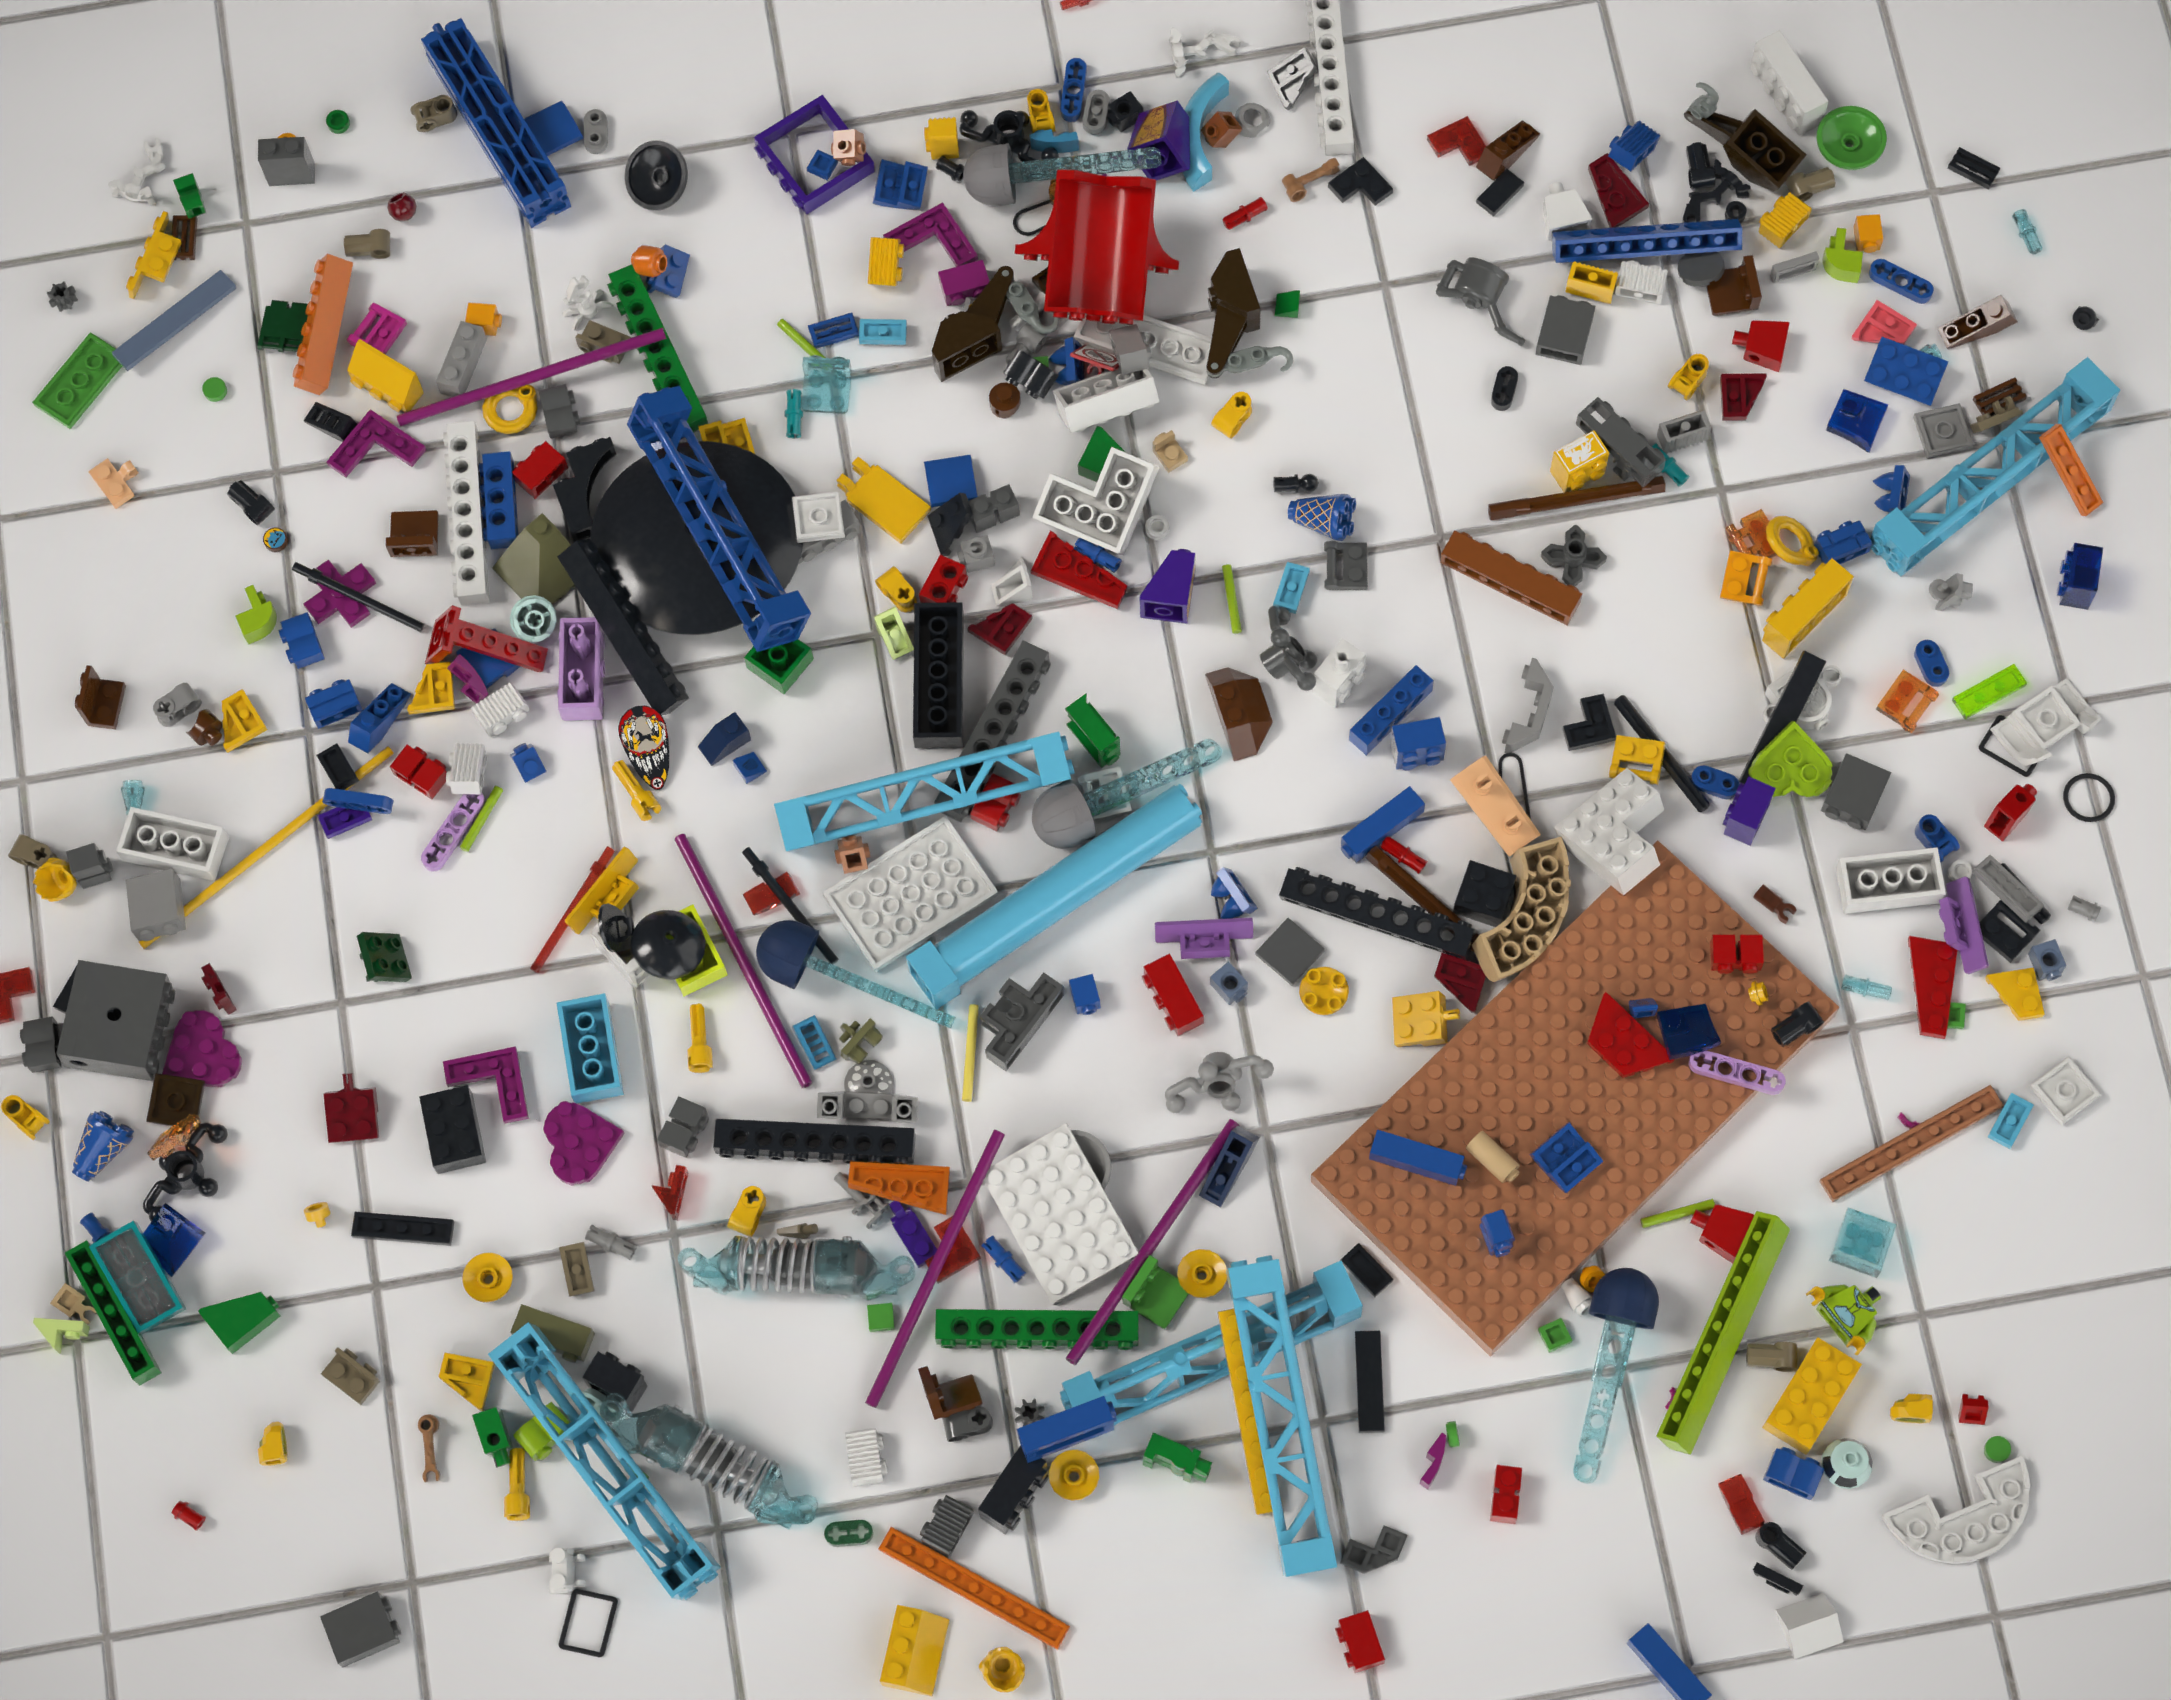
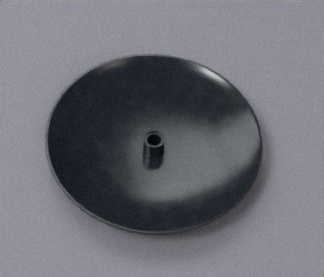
M698 441L720 480L725 481L728 494L785 590L797 569L803 549V543H797L792 497H795V494L790 485L772 465L750 451L726 443ZM688 442L678 444V452L699 462ZM664 448L655 451L659 459L664 458L666 455ZM647 455L626 468L604 493L593 518L591 542L596 545L599 555L609 566L614 579L621 585L627 600L635 607V614L645 625L668 633L700 635L724 631L742 624ZM671 462L670 468L677 470L674 463ZM686 465L691 476L697 478L706 477L705 474ZM673 479L672 482L679 492L683 482ZM720 497L715 499L712 512L734 523ZM693 499L684 502L694 520L699 518L701 512L696 505V501ZM705 522L704 528L712 531L709 524ZM721 526L726 536L733 539L741 537L739 534ZM706 540L714 553L718 543ZM751 559L747 573L769 584L756 559ZM727 560L719 563L729 581L734 579L736 573L732 568L731 562ZM740 583L739 589L747 592L744 585ZM756 587L762 598L770 599L775 597ZM742 601L751 619L760 614L759 611H756L754 604Z

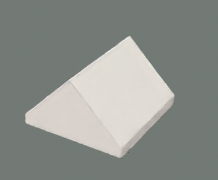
M1824 1593L1775 1610L1794 1660L1843 1643L1838 1614Z

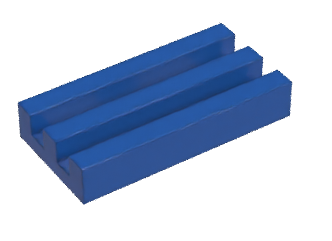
M853 313L808 325V330L816 349L859 336ZM850 321V324H846L839 327H832ZM828 327H832V328H829V330L822 331V332H819V333H816V334H815V331L822 330V329H825V328H828Z

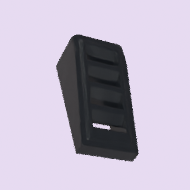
M315 402L303 420L306 424L341 442L357 426V423L351 416L318 402ZM321 411H322L323 414H322V416L320 417V419H319L318 422H317L316 419L318 418V416L320 415V413H321Z

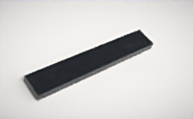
M1807 651L1802 652L1738 780L1739 782L1746 783L1749 776V768L1756 756L1791 721L1797 722L1826 663L1825 660Z

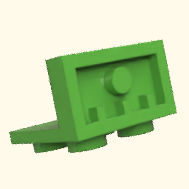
M1149 1255L1123 1294L1122 1302L1132 1310L1138 1311L1140 1315L1157 1326L1166 1329L1189 1294L1180 1286L1178 1278L1160 1268L1158 1260Z

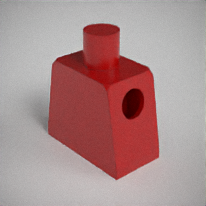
M1751 321L1748 333L1734 331L1732 344L1745 347L1743 356L1745 361L1779 372L1790 322Z
M2026 784L2024 787L2015 785L1996 805L1983 827L2003 842L2030 811L2036 801L2037 790L2030 784Z
M1715 1204L1710 1215L1695 1210L1690 1223L1704 1229L1699 1239L1702 1244L1733 1263L1754 1214Z

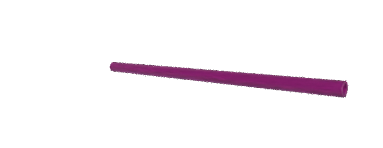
M663 328L650 331L397 415V420L401 427L664 340L666 335Z
M685 834L678 835L674 840L801 1088L810 1086L813 1082Z
M1228 1120L1067 1355L1066 1360L1069 1363L1077 1365L1149 1255L1153 1254L1216 1162L1231 1130L1239 1126L1236 1121Z
M993 1130L865 1401L871 1407L877 1408L1003 1141L1005 1134L1000 1131Z

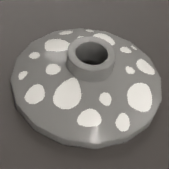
M864 1060L860 1064L856 1063L848 1070L844 1081V1089L851 1092L891 1093L893 1090V1078L890 1070L882 1063L874 1060ZM866 1078L873 1080L870 1085L864 1084Z

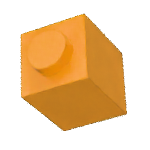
M1880 214L1856 216L1853 226L1856 251L1872 253L1880 250L1883 242Z
M468 303L465 322L483 327L485 335L496 336L497 327L500 328L502 324V315L498 313L497 307L494 304Z

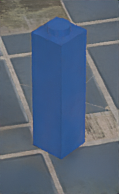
M1409 786L1342 836L1341 851L1348 859L1352 858L1357 863L1374 846H1380L1387 836L1392 837L1424 812L1425 803Z
M1378 1129L1369 1156L1370 1160L1456 1186L1458 1178L1463 1180L1467 1165L1463 1164L1465 1157L1463 1155Z
M1649 1623L1628 1640L1627 1645L1676 1700H1708L1712 1696Z

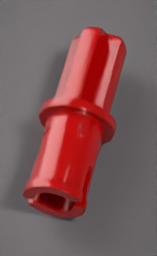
M1259 197L1246 206H1239L1237 211L1222 219L1224 226L1231 230L1245 221L1250 222L1252 217L1268 209L1266 202L1262 197Z
M1387 836L1380 846L1383 850L1397 858L1399 864L1402 862L1418 874L1421 873V870L1424 869L1428 862L1412 852L1409 846L1407 848L1390 836Z

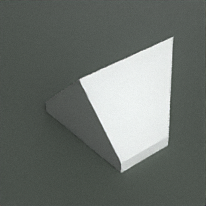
M1022 557L1002 578L991 584L996 606L1001 607L1032 599L1031 583Z

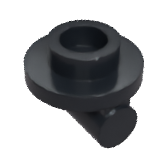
M2079 306L2073 314V323L2081 330H2088L2099 321L2094 310L2087 306Z

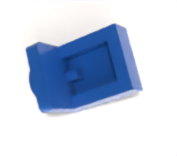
M520 744L513 749L514 753L510 754L525 783L547 772L532 744Z

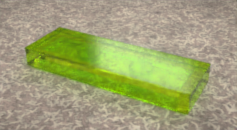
M2012 664L1954 696L1952 702L1966 720L2027 685V682L2015 664Z

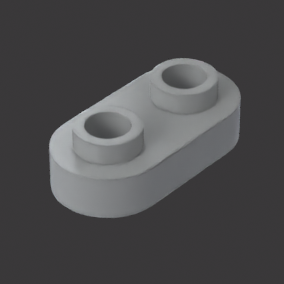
M1094 90L1087 96L1083 114V128L1089 134H1099L1106 126L1110 100L1108 94L1103 90ZM1099 102V103H1101L1102 105H1101V106H1096V105H1094V104ZM1091 123H1097L1098 125H1097V126H1091L1090 124H1091Z
M593 109L584 116V145L589 153L600 154L605 151L608 144V121L603 111ZM593 118H599L597 121H592ZM593 138H598L595 142L591 141Z

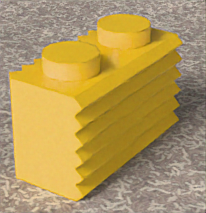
M944 117L938 120L930 118L928 120V127H924L926 152H931L932 160L939 159L941 156H945L947 159L959 158L956 118L953 117L951 119L948 117L946 119Z
M1791 192L1785 197L1780 196L1773 206V211L1770 213L1768 211L1765 212L1759 220V234L1766 237L1767 240H1770L1778 248H1781L1810 217L1812 210L1810 206Z
M871 237L868 284L897 286L898 281H902L903 268L899 267V258L904 256V244H900V239Z
M1574 261L1568 276L1565 292L1611 304L1618 273L1609 272L1608 269L1604 271L1603 268L1590 267V265L1586 266L1585 263L1581 264Z

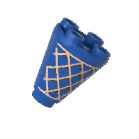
M1348 494L1297 499L1289 504L1288 519L1329 538L1343 541L1347 535L1351 536L1354 531V522L1351 519L1352 512L1356 509V499L1351 498Z
M94 1111V1113H90L73 1163L72 1173L88 1182L92 1177L101 1172L133 1139L132 1134L134 1130L122 1123L121 1125L112 1122L113 1117L103 1111Z

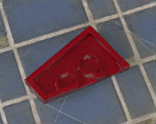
M1606 153L1589 164L1588 171L1609 228H1616L1649 207V203L1614 160L1608 156L1609 154Z

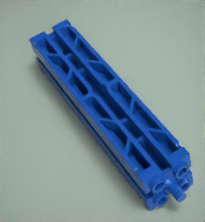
M462 18L447 23L445 31L440 23L434 24L432 27L434 31L421 38L428 62L434 68L439 80L519 210L526 218L529 226L533 228L546 221V216L552 213L557 215L570 208L571 204L567 196L565 184L559 178L557 171L470 31L466 28Z

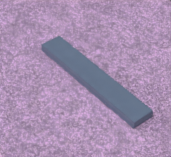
M219 270L112 352L113 357L129 371L237 289L236 285L222 270Z

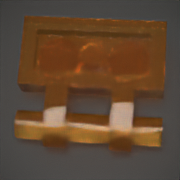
M1762 509L1741 518L1740 524L1743 528L1737 530L1734 524L1725 528L1729 534V541L1731 544H1735L1739 552L1751 555L1759 554V556L1768 558L1777 555L1767 541L1766 527L1769 520ZM1747 536L1753 544L1749 548L1743 541V538ZM1752 563L1751 568H1753L1757 564Z

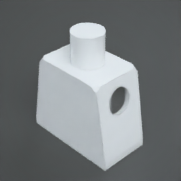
M1561 182L1551 184L1549 186L1551 195L1545 196L1543 203L1547 240L1552 239V232L1590 229L1592 218L1577 190L1564 191Z

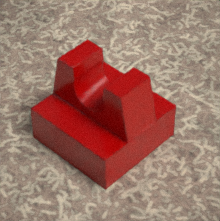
M1963 1394L1958 1414L1959 1423L1985 1425L1989 1408L1988 1400H1985L1983 1395H1978L1977 1399L1968 1398V1394Z

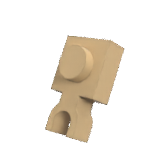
M66 1283L50 1302L51 1305L70 1318L75 1313H78L80 1319L88 1325L90 1321L85 1318V1312L91 1310L97 1314L93 1307L83 1305L86 1297Z

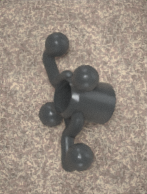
M1271 606L1268 610V616L1272 630L1271 642L1273 645L1260 654V659L1266 670L1274 678L1280 679L1290 671L1297 680V685L1301 690H1312L1316 685L1315 676L1310 672L1303 673L1299 665L1304 669H1311L1317 663V656L1312 651H1304L1301 644L1294 637L1289 636L1287 630L1280 627L1290 621L1291 615L1289 610L1284 607Z

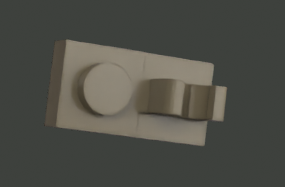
M2011 396L2004 397L2006 403L2004 408L2000 406L1999 401L1993 402L1992 407L1995 415L1991 416L1989 412L1976 417L1977 422L1970 424L1973 433L1982 432L2023 414V411L2015 407Z
M584 1242L559 1247L569 1297L595 1291Z

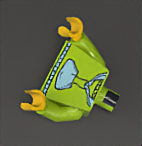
M1832 1285L1812 1288L1806 1293V1296L1812 1295L1815 1298V1301L1811 1304L1815 1306L1819 1303L1816 1308L1819 1314L1846 1347L1854 1346L1857 1350L1855 1355H1859L1865 1345L1871 1341L1877 1324L1875 1320L1877 1311L1872 1305L1881 1299L1879 1292L1873 1286L1863 1293L1855 1285L1851 1287Z

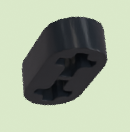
M1502 367L1497 373L1491 397V404L1496 410L1505 411L1512 404L1518 382V373L1513 367ZM1506 374L1511 375L1508 386L1504 385ZM1501 392H1506L1505 400L1503 403H1500Z

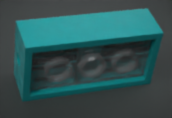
M132 1221L89 1246L138 1334H144L186 1310L185 1305L137 1222Z

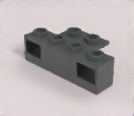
M1597 397L1578 414L1576 425L1585 434L1595 430L1609 453L1614 457L1613 463L1617 462L1612 471L1623 481L1632 476L1642 487H1645L1664 470L1666 459L1663 453L1648 444L1646 437L1634 431L1628 420L1624 417H1619L1607 401L1603 402ZM1596 411L1606 421L1601 424L1591 414ZM1645 458L1655 466L1652 470L1644 464Z
M1044 972L1030 991L1008 978L999 990V994L1002 996L995 1006L989 1003L980 1015V1019L983 1021L981 1025L996 1035L985 1049L986 1058L1004 1071L1009 1069L1064 996V986Z

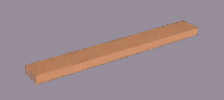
M1989 1085L1821 1178L1819 1182L1831 1201L1834 1202L2002 1109L2004 1104L1993 1087Z

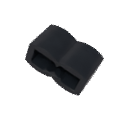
M1019 348L1003 371L1007 375L1005 380L1016 387L1019 384L1027 388L1025 393L1036 400L1039 396L1043 399L1045 398L1059 376L1058 373Z

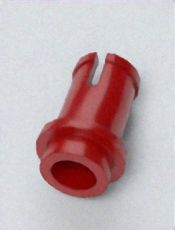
M179 1501L171 1512L174 1515V1519L182 1520L197 1531L205 1522L206 1517L190 1508L188 1502L183 1503Z

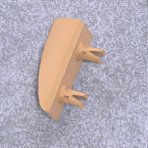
M1486 755L1450 779L1509 857L1519 848L1525 847L1541 835Z

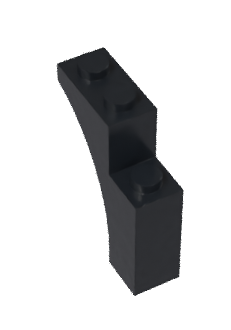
M611 437L606 439L599 438L592 444L577 446L571 449V451L566 452L574 477L561 479L553 485L574 542L591 536L590 494L600 470L616 455Z

